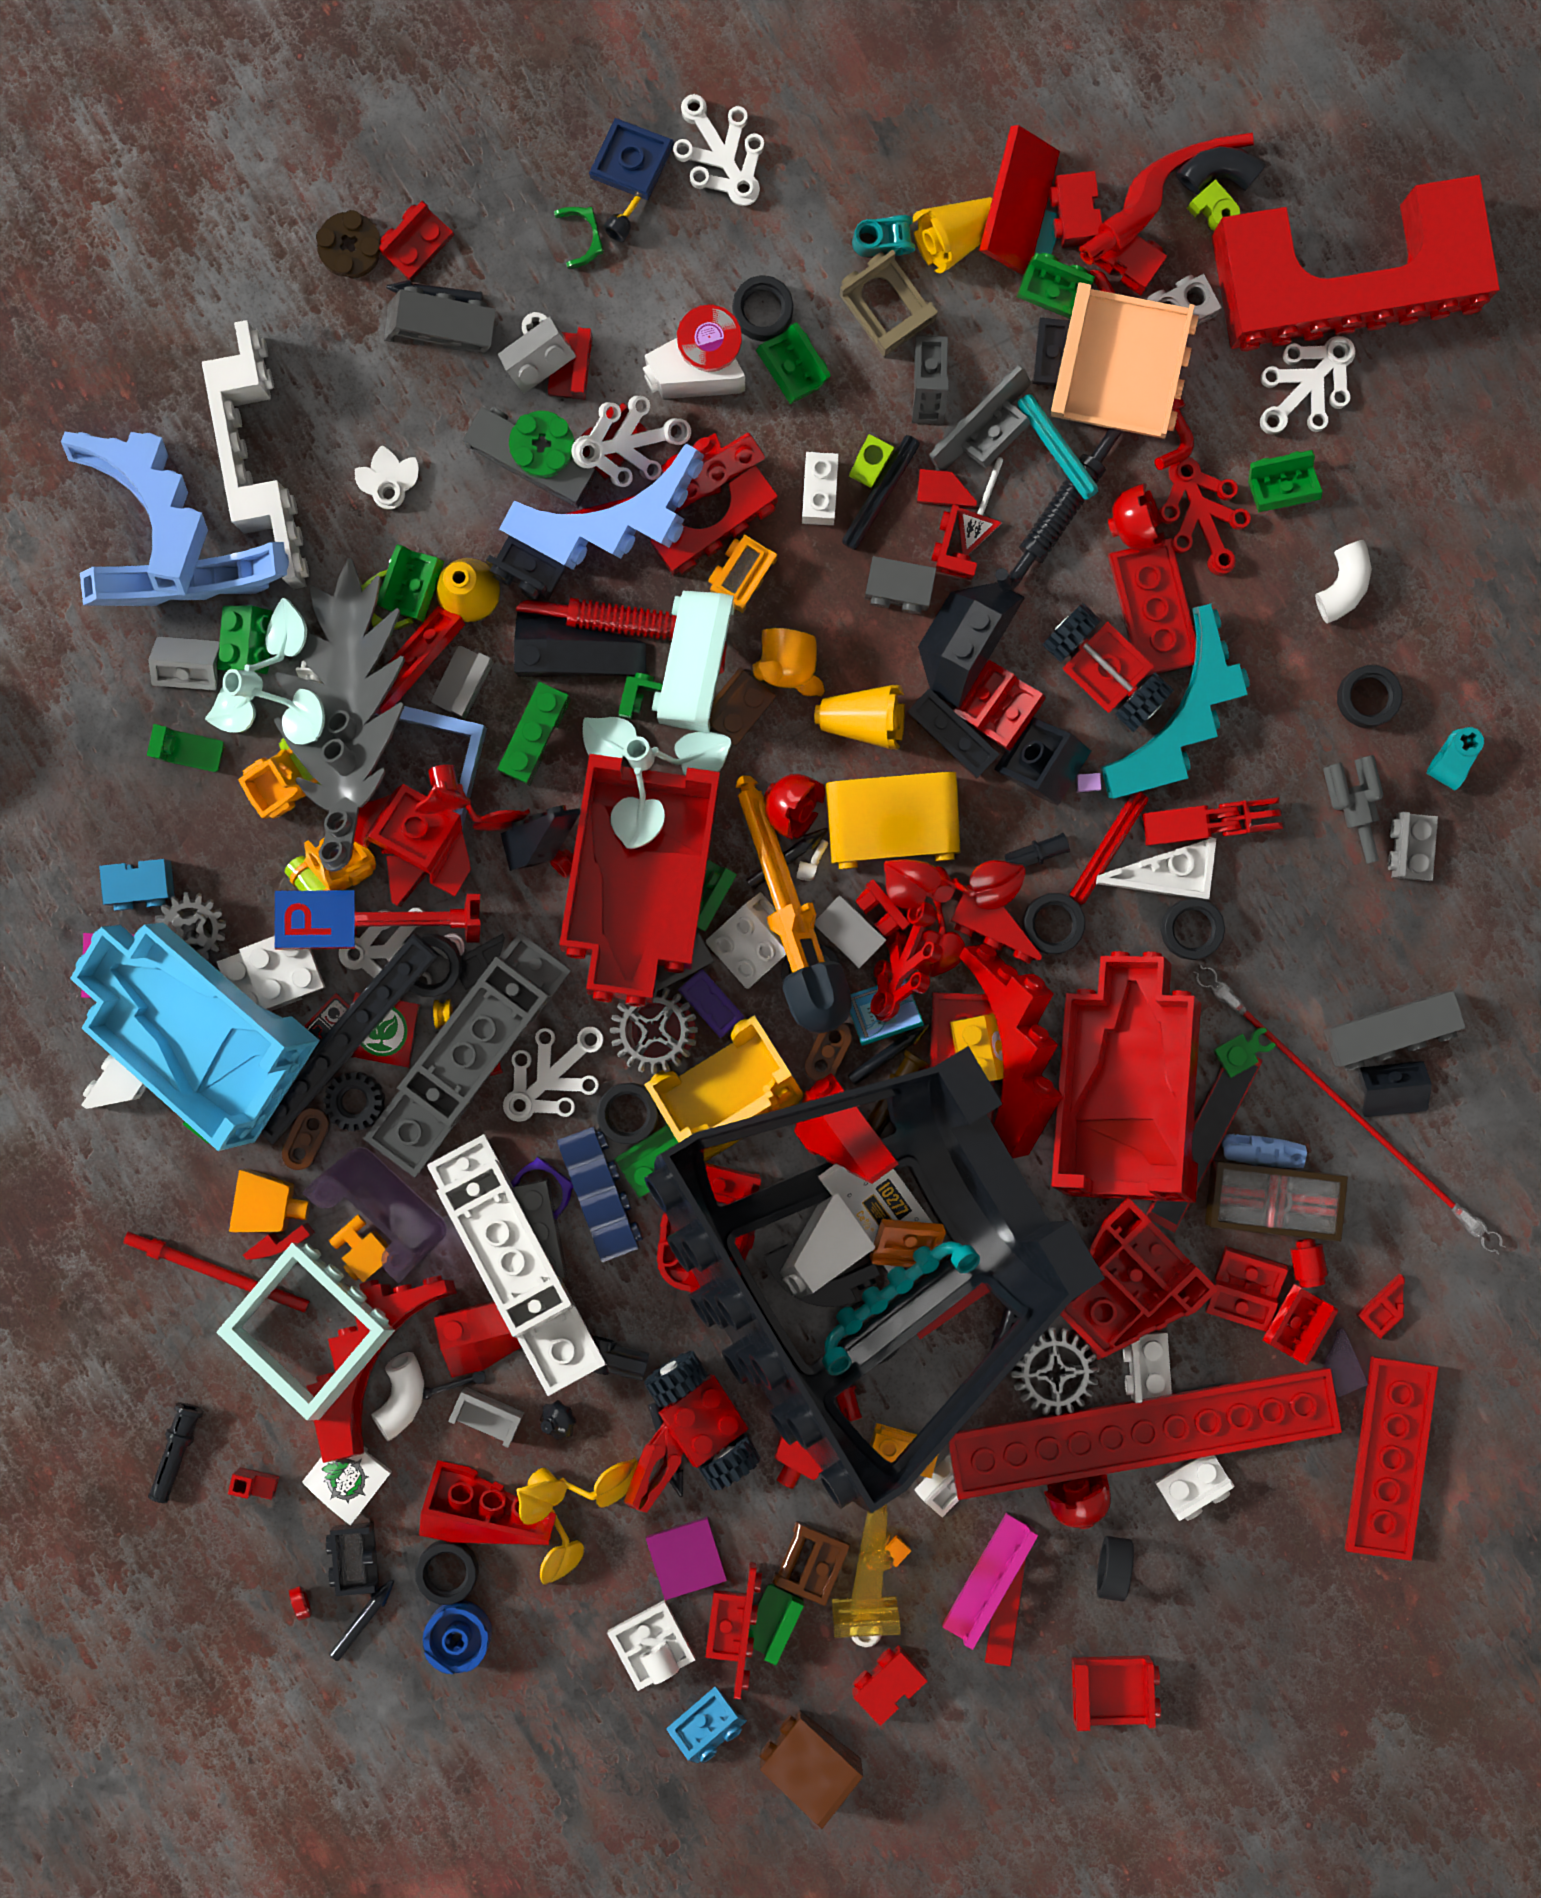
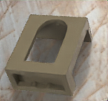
M891 250L886 255L883 252L877 254L867 263L869 267L860 273L854 271L847 275L841 282L843 285L840 287L839 295L883 357L935 322L938 311L931 302L926 304L895 261L896 253L894 250ZM874 278L886 280L912 314L888 332L882 327L862 297L864 285Z

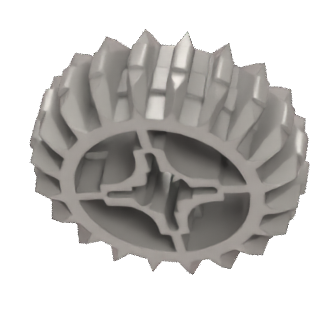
M655 987L653 1003L666 1005L655 1018L647 1019L636 1012L640 1007L629 1006L627 1008L622 1003H619L617 1008L625 1012L623 1017L612 1015L611 1018L613 1021L620 1022V1028L612 1027L610 1028V1033H620L621 1038L613 1040L612 1046L623 1044L624 1049L618 1052V1057L622 1058L629 1053L631 1057L626 1063L627 1066H633L635 1061L638 1060L640 1061L638 1071L641 1073L644 1072L646 1064H651V1074H657V1064L661 1063L664 1072H669L670 1066L667 1061L671 1059L679 1067L682 1063L677 1055L679 1053L685 1057L691 1055L688 1050L683 1048L685 1043L692 1046L696 1045L694 1039L687 1038L688 1032H698L697 1027H688L687 1022L694 1021L696 1016L691 1014L685 1017L683 1012L690 1008V1004L685 1003L679 1008L676 1004L680 1001L681 995L676 994L671 1001L667 998L670 993L668 988H664L662 996L658 997ZM673 1011L681 1025L679 1041L670 1036L666 1030V1023ZM664 1016L659 1030L668 1041L662 1037L657 1039L654 1036V1040L648 1039L644 1045L645 1040L648 1038L649 1030L640 1020H643L645 1023L651 1022L654 1025V1021L659 1022ZM630 1019L642 1031V1037L635 1049L631 1045L627 1034ZM656 1041L672 1049L670 1053L658 1058L643 1055L645 1050Z
M1049 1327V1337L1045 1338L1044 1334L1041 1335L1039 1341L1035 1342L1023 1359L1016 1364L1021 1369L1011 1371V1376L1022 1379L1013 1386L1016 1391L1026 1388L1021 1394L1020 1399L1025 1402L1033 1397L1030 1402L1032 1410L1037 1409L1042 1403L1041 1410L1043 1415H1048L1050 1407L1053 1406L1055 1415L1060 1416L1062 1413L1061 1406L1065 1405L1067 1411L1072 1413L1074 1412L1072 1402L1076 1401L1080 1407L1085 1405V1402L1080 1397L1083 1393L1088 1397L1093 1396L1094 1393L1087 1388V1384L1098 1385V1380L1089 1376V1374L1099 1372V1367L1088 1364L1097 1358L1095 1353L1084 1355L1090 1347L1089 1344L1083 1342L1077 1346L1080 1341L1079 1334L1075 1333L1067 1340L1069 1334L1066 1328H1062L1059 1337H1056L1055 1328ZM1058 1346L1069 1348L1075 1352L1080 1365L1063 1363ZM1048 1347L1046 1361L1041 1365L1030 1368L1033 1358L1041 1350ZM1054 1360L1060 1369L1064 1368L1063 1372L1057 1373L1056 1383L1050 1374H1045L1053 1369ZM1080 1375L1075 1387L1070 1392L1062 1395L1064 1382L1069 1378ZM1029 1378L1048 1381L1052 1397L1038 1393L1032 1387Z

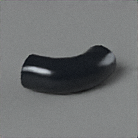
M1219 146L1196 154L1177 171L1176 177L1185 188L1197 195L1215 179L1230 180L1246 191L1267 165L1241 148Z

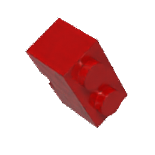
M1095 171L1057 175L1053 187H1049L1051 207H1056L1058 217L1053 220L1054 236L1056 239L1060 238L1061 248L1082 246L1099 234L1098 227L1102 224L1100 209L1093 208L1095 206V198H1098Z
M1137 235L1120 251L1114 252L1109 250L1093 264L1108 274L1115 270L1123 276L1120 282L1141 296L1162 267L1167 255L1163 253L1162 247L1151 240L1145 241Z
M900 1645L894 1650L888 1648L877 1659L878 1665L870 1673L867 1670L862 1672L853 1682L855 1686L852 1689L853 1698L879 1726L899 1709L896 1703L903 1695L908 1699L911 1698L928 1681L926 1673Z

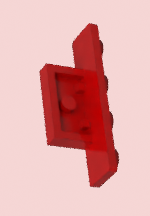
M716 433L709 437L701 438L694 444L693 448L704 455L702 459L704 462L703 468L697 478H692L686 489L688 490V495L684 504L680 508L677 507L674 513H677L765 459L764 453L751 433L744 434L724 447ZM678 454L673 455L665 464L661 465L663 473L672 465Z
M753 1562L749 1564L746 1594L713 1591L705 1658L737 1662L734 1699H741V1691H748L750 1670H744L746 1657L752 1658L754 1638L748 1637L750 1625H756L758 1605H752L754 1592L760 1593L762 1573L756 1572V1563Z

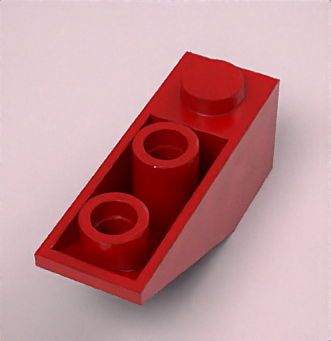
M966 885V886H965V887H967V888H969V889H972V887L969 886V885ZM962 892L949 921L956 924L954 927L955 931L968 937H972V934L976 933L985 938L983 941L985 945L1001 951L1003 946L1014 951L1012 957L1027 964H1030L1032 960H1041L1042 955L1004 906L992 910L982 909L977 905L975 895L968 896Z

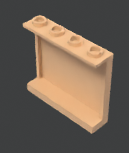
M1079 282L1051 408V417L1165 439L1167 430L1174 431L1178 412L1172 411L1174 398L1181 399L1185 380L1179 379L1181 366L1188 367L1192 348L1186 347L1188 334L1195 335L1199 316L1193 315L1195 305L1190 304L1189 308L1098 291L1091 289L1090 284Z

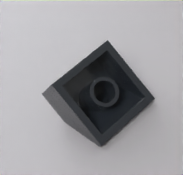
M1033 717L1011 750L1006 749L994 770L1035 796L1058 806L1090 755L1091 750L1071 733Z

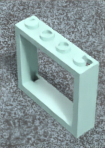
M291 1243L216 1333L307 1421L320 1420L392 1335L395 1329L388 1324L389 1320L385 1317L386 1314L376 1307L372 1309L365 1302L367 1297L361 1290L355 1286L349 1287L342 1280L344 1275L339 1269L331 1264L327 1266L319 1258L321 1253L318 1249H313L308 1243ZM297 1262L310 1272L370 1330L368 1335L315 1397L242 1328Z

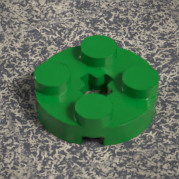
M534 411L520 416L510 433L509 449L517 466L526 474L536 478H549L558 474L559 471L571 462L572 446L575 440L566 420L549 411ZM540 436H545L546 441L551 442V446L545 447L544 452L540 453L537 446H533L534 440H539Z

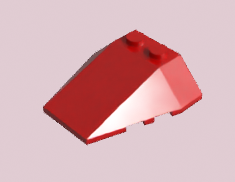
M1127 1197L1104 1220L1089 1248L1090 1254L1105 1279L1073 1299L1061 1312L1060 1316L1104 1358L1139 1341L1140 1337L1155 1330L1159 1331L1167 1327V1324L1183 1316L1187 1317L1195 1313L1219 1289Z

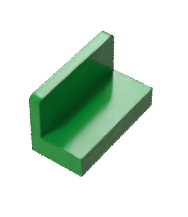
M770 1583L767 1584L758 1603L756 1625H750L748 1637L754 1638L753 1649L763 1653L765 1661L777 1665L804 1607V1599Z

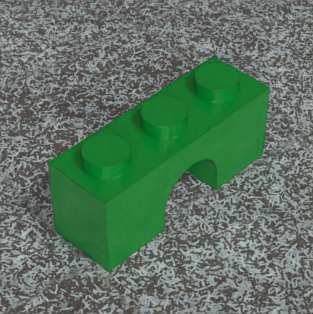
M540 681L538 682L497 770L528 786L531 785L544 758L543 753L554 729H558L571 701L569 695Z

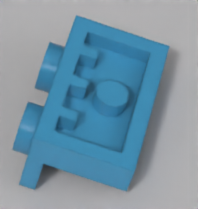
M715 1686L667 1727L666 1730L688 1761L705 1763L717 1753L716 1748L725 1740L726 1742L731 1741L741 1733V1726L747 1720L743 1715L736 1712L720 1688Z

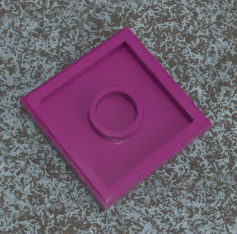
M708 1516L646 1536V1542L665 1600L727 1581Z

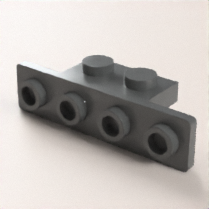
M1018 365L1012 372L1007 373L1001 383L990 394L984 396L979 405L967 417L961 419L956 428L944 440L936 444L934 450L930 453V458L938 471H945L963 452L986 469L1031 424L1028 416L1012 405L1031 385L1024 367Z

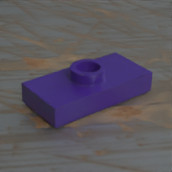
M703 969L678 989L720 1038L744 1018V1015Z

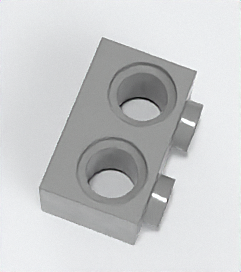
M1204 274L1196 278L1193 275L1186 276L1175 284L1177 288L1167 293L1162 289L1147 298L1150 301L1189 308L1190 303L1187 300V295L1191 293L1197 294L1202 300V304L1194 306L1193 315L1199 316L1197 326L1216 317L1222 308Z

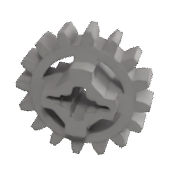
M184 892L182 901L172 896V906L169 907L162 904L161 910L165 915H156L155 922L164 923L168 926L170 921L176 927V934L187 944L197 943L199 946L193 949L202 955L204 959L208 960L209 949L216 952L219 951V945L215 941H224L225 934L218 931L226 927V921L217 920L222 915L221 908L212 910L214 900L210 899L203 903L202 894L200 893L197 894L195 900L190 899L188 892ZM195 908V911L182 912L181 909ZM208 917L213 927L211 935L204 928V923ZM197 921L196 932L190 930L184 934V924L190 926Z

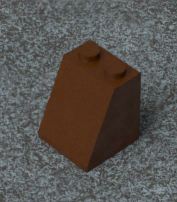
M799 1710L795 1717L789 1715L779 1729L781 1735L774 1743L770 1740L760 1752V1771L815 1824L823 1829L863 1778L862 1761L858 1755Z

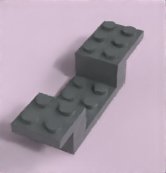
M519 932L500 957L494 958L397 1087L399 1092L363 1139L416 1178L475 1100L473 1099L474 1095L529 1022H534L572 970L523 933Z

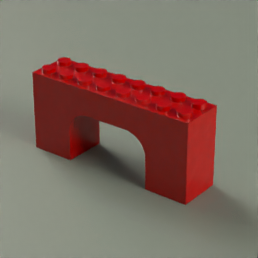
M1480 175L1414 186L1400 204L1408 249L1406 265L1336 278L1315 277L1301 267L1294 252L1287 207L1222 217L1211 238L1230 348H1240L1243 352L1252 351L1260 348V344L1272 342V346H1282L1291 343V339L1304 337V341H1312L1322 338L1324 333L1335 332L1336 336H1343L1355 332V328L1367 327L1368 331L1382 329L1387 326L1386 323L1398 321L1399 325H1409L1417 322L1418 318L1430 316L1431 320H1439L1449 317L1451 312L1462 311V315L1480 312L1482 307L1489 303L1490 299L1500 290Z

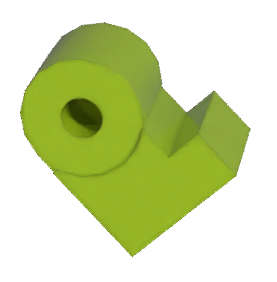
M1216 179L1197 195L1186 208L1194 217H1197L1202 212L1206 216L1212 231H1215L1222 217L1240 214V208Z
M869 434L850 471L849 477L872 488L896 448Z

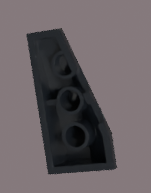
M517 612L514 636V672L518 677L635 676L636 673L646 674V643L611 633L610 631L605 632L604 629L598 631V627H595V630H592L591 626H589V629H585L586 626L584 625L582 628H579L577 624L576 628L566 626L567 618Z

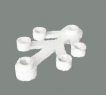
M695 94L687 96L681 104L682 116L688 123L697 125L712 151L692 147L688 140L680 139L673 146L675 158L681 162L690 160L723 168L728 178L709 175L706 168L701 166L695 167L690 172V182L697 189L706 187L727 192L732 202L739 206L751 205L757 200L760 192L759 183L755 179L754 173L758 157L764 150L763 138L756 133L747 136L745 139L747 155L742 171H740L734 160L742 128L747 124L748 120L746 110L743 107L735 106L729 111L728 121L730 125L724 145L707 117L705 100ZM693 102L698 103L700 108L697 111H691L688 109L689 104ZM740 113L744 116V119L741 122H735L732 116ZM756 140L760 143V147L758 149H751L749 143ZM681 146H686L689 152L685 155H680L677 150ZM702 173L706 178L702 182H696L694 176ZM741 184H746L750 189L746 193H741L737 188Z
M1344 336L1332 337L1324 346H1300L1299 344L1292 343L1283 351V360L1288 365H1295L1301 359L1322 360L1315 369H1278L1277 367L1270 366L1263 371L1260 380L1262 385L1267 388H1273L1278 383H1300L1278 407H1270L1262 414L1260 426L1265 433L1270 435L1280 433L1287 425V416L1310 391L1311 415L1307 419V426L1311 431H1322L1328 424V416L1325 413L1324 377L1332 368L1334 391L1329 396V403L1336 409H1341L1349 403L1350 393L1347 390L1346 366L1355 357V347L1352 341ZM1333 349H1341L1343 351V357H1335L1333 354ZM1288 350H1296L1298 358L1291 359L1288 356ZM1266 373H1274L1276 381L1269 382L1266 379ZM1336 393H1341L1344 396V403H1338L1335 400L1334 396ZM1314 416H1319L1323 420L1322 426L1314 425L1312 421ZM1269 417L1275 418L1278 422L1277 427H1270L1267 419Z
M633 396L628 402L629 412L613 439L602 441L612 422L618 421L621 416V409L616 403L606 402L599 408L600 418L590 435L581 436L574 442L572 458L582 468L598 467L611 477L614 485L626 487L632 482V472L626 467H618L604 456L616 452L640 469V474L643 478L655 480L661 475V465L657 461L647 459L634 448L662 441L675 445L685 444L691 436L689 423L683 419L671 418L661 428L632 434L642 416L646 415L650 410V402L646 397ZM641 400L643 407L638 412L636 410V402ZM611 406L614 413L611 418H608L606 411ZM675 425L677 427V434L672 437L671 428ZM588 446L590 454L585 458L583 456V448ZM650 464H652L654 466V472L652 475L649 476L647 473V468ZM623 471L625 473V480L620 483L618 474Z
M414 907L408 911L425 912V910L420 907ZM382 909V910H380V911H378V912H391V911H390V910H387V909ZM371 926L360 938L355 937V948L360 951V958L352 959L349 955L350 949H339V959L345 967L353 970L362 968L375 978L382 968L373 959L386 958L390 961L405 944L403 942L416 927L420 926H400L384 945L370 946L382 930L391 927ZM448 933L444 936L456 943L460 955L464 953L466 943L461 935ZM432 947L444 958L448 959L447 955L442 950L436 947ZM425 971L422 976L427 978V984H432L431 975Z
M549 1028L540 1029L535 1036L536 1043L538 1044L537 1081L528 1089L527 1068L532 1062V1057L525 1050L516 1051L511 1059L514 1066V1090L505 1097L503 1102V1109L507 1117L517 1122L529 1119L534 1112L558 1113L562 1117H568L575 1111V1103L571 1098L563 1097L558 1101L536 1099L545 1090L581 1091L586 1095L597 1092L599 1081L594 1076L588 1075L583 1078L559 1077L586 1052H596L602 1047L604 1037L598 1028H583L577 1036L578 1043L552 1067L551 1046L555 1042V1033ZM544 1031L551 1035V1041L548 1044H543L539 1039L540 1034ZM589 1033H593L597 1037V1042L593 1046H589L585 1042V1037ZM520 1053L525 1054L528 1059L524 1066L516 1063V1057ZM586 1079H592L595 1082V1088L592 1091L584 1089L583 1083ZM517 1099H522L526 1104L525 1109L521 1112L514 1108V1102ZM562 1101H568L571 1104L570 1112H561L559 1106Z

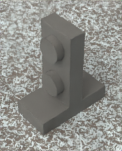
M920 335L915 337L912 423L944 424L949 391V378H947L948 337Z

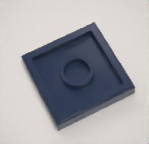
M615 118L591 167L589 176L593 180L649 200L673 149L674 141L673 139Z

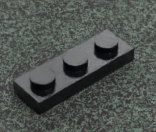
M930 688L907 711V714L976 779L1000 755Z

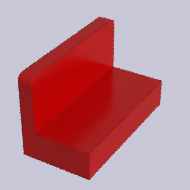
M578 327L577 334L562 332L576 357L549 376L547 391L549 396L586 400L593 336L590 328Z

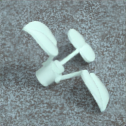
M286 598L280 600L267 628L266 648L270 654L276 656L254 665L246 664L244 670L230 669L225 673L223 687L216 698L213 708L205 718L213 726L233 733H240L249 729L256 716V710L251 700H253L254 696L285 704L289 707L283 715L282 725L286 737L291 742L306 745L317 741L321 736L325 723V712L320 698L313 691L299 689L295 693L293 701L262 691L263 681L255 673V670L282 661L285 655L291 657L298 655L304 647L307 637L306 623L290 600Z
M587 717L583 721V740L588 755L597 754L622 758V760L623 757H626L636 774L640 798L627 797L622 799L614 806L611 813L613 831L628 849H636L651 842L660 833L665 822V811L662 803L655 799L646 800L642 771L649 769L653 765L655 757L657 756L675 766L682 764L684 775H686L687 767L719 772L725 763L732 745L731 739L723 734L694 732L683 736L677 741L675 753L679 759H675L659 751L657 747L650 748L647 740L637 737L634 726L623 718Z

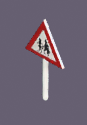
M1001 457L996 460L978 512L974 513L960 507L958 508L962 554L969 555L1002 524L1000 521L983 516L1003 463V458Z

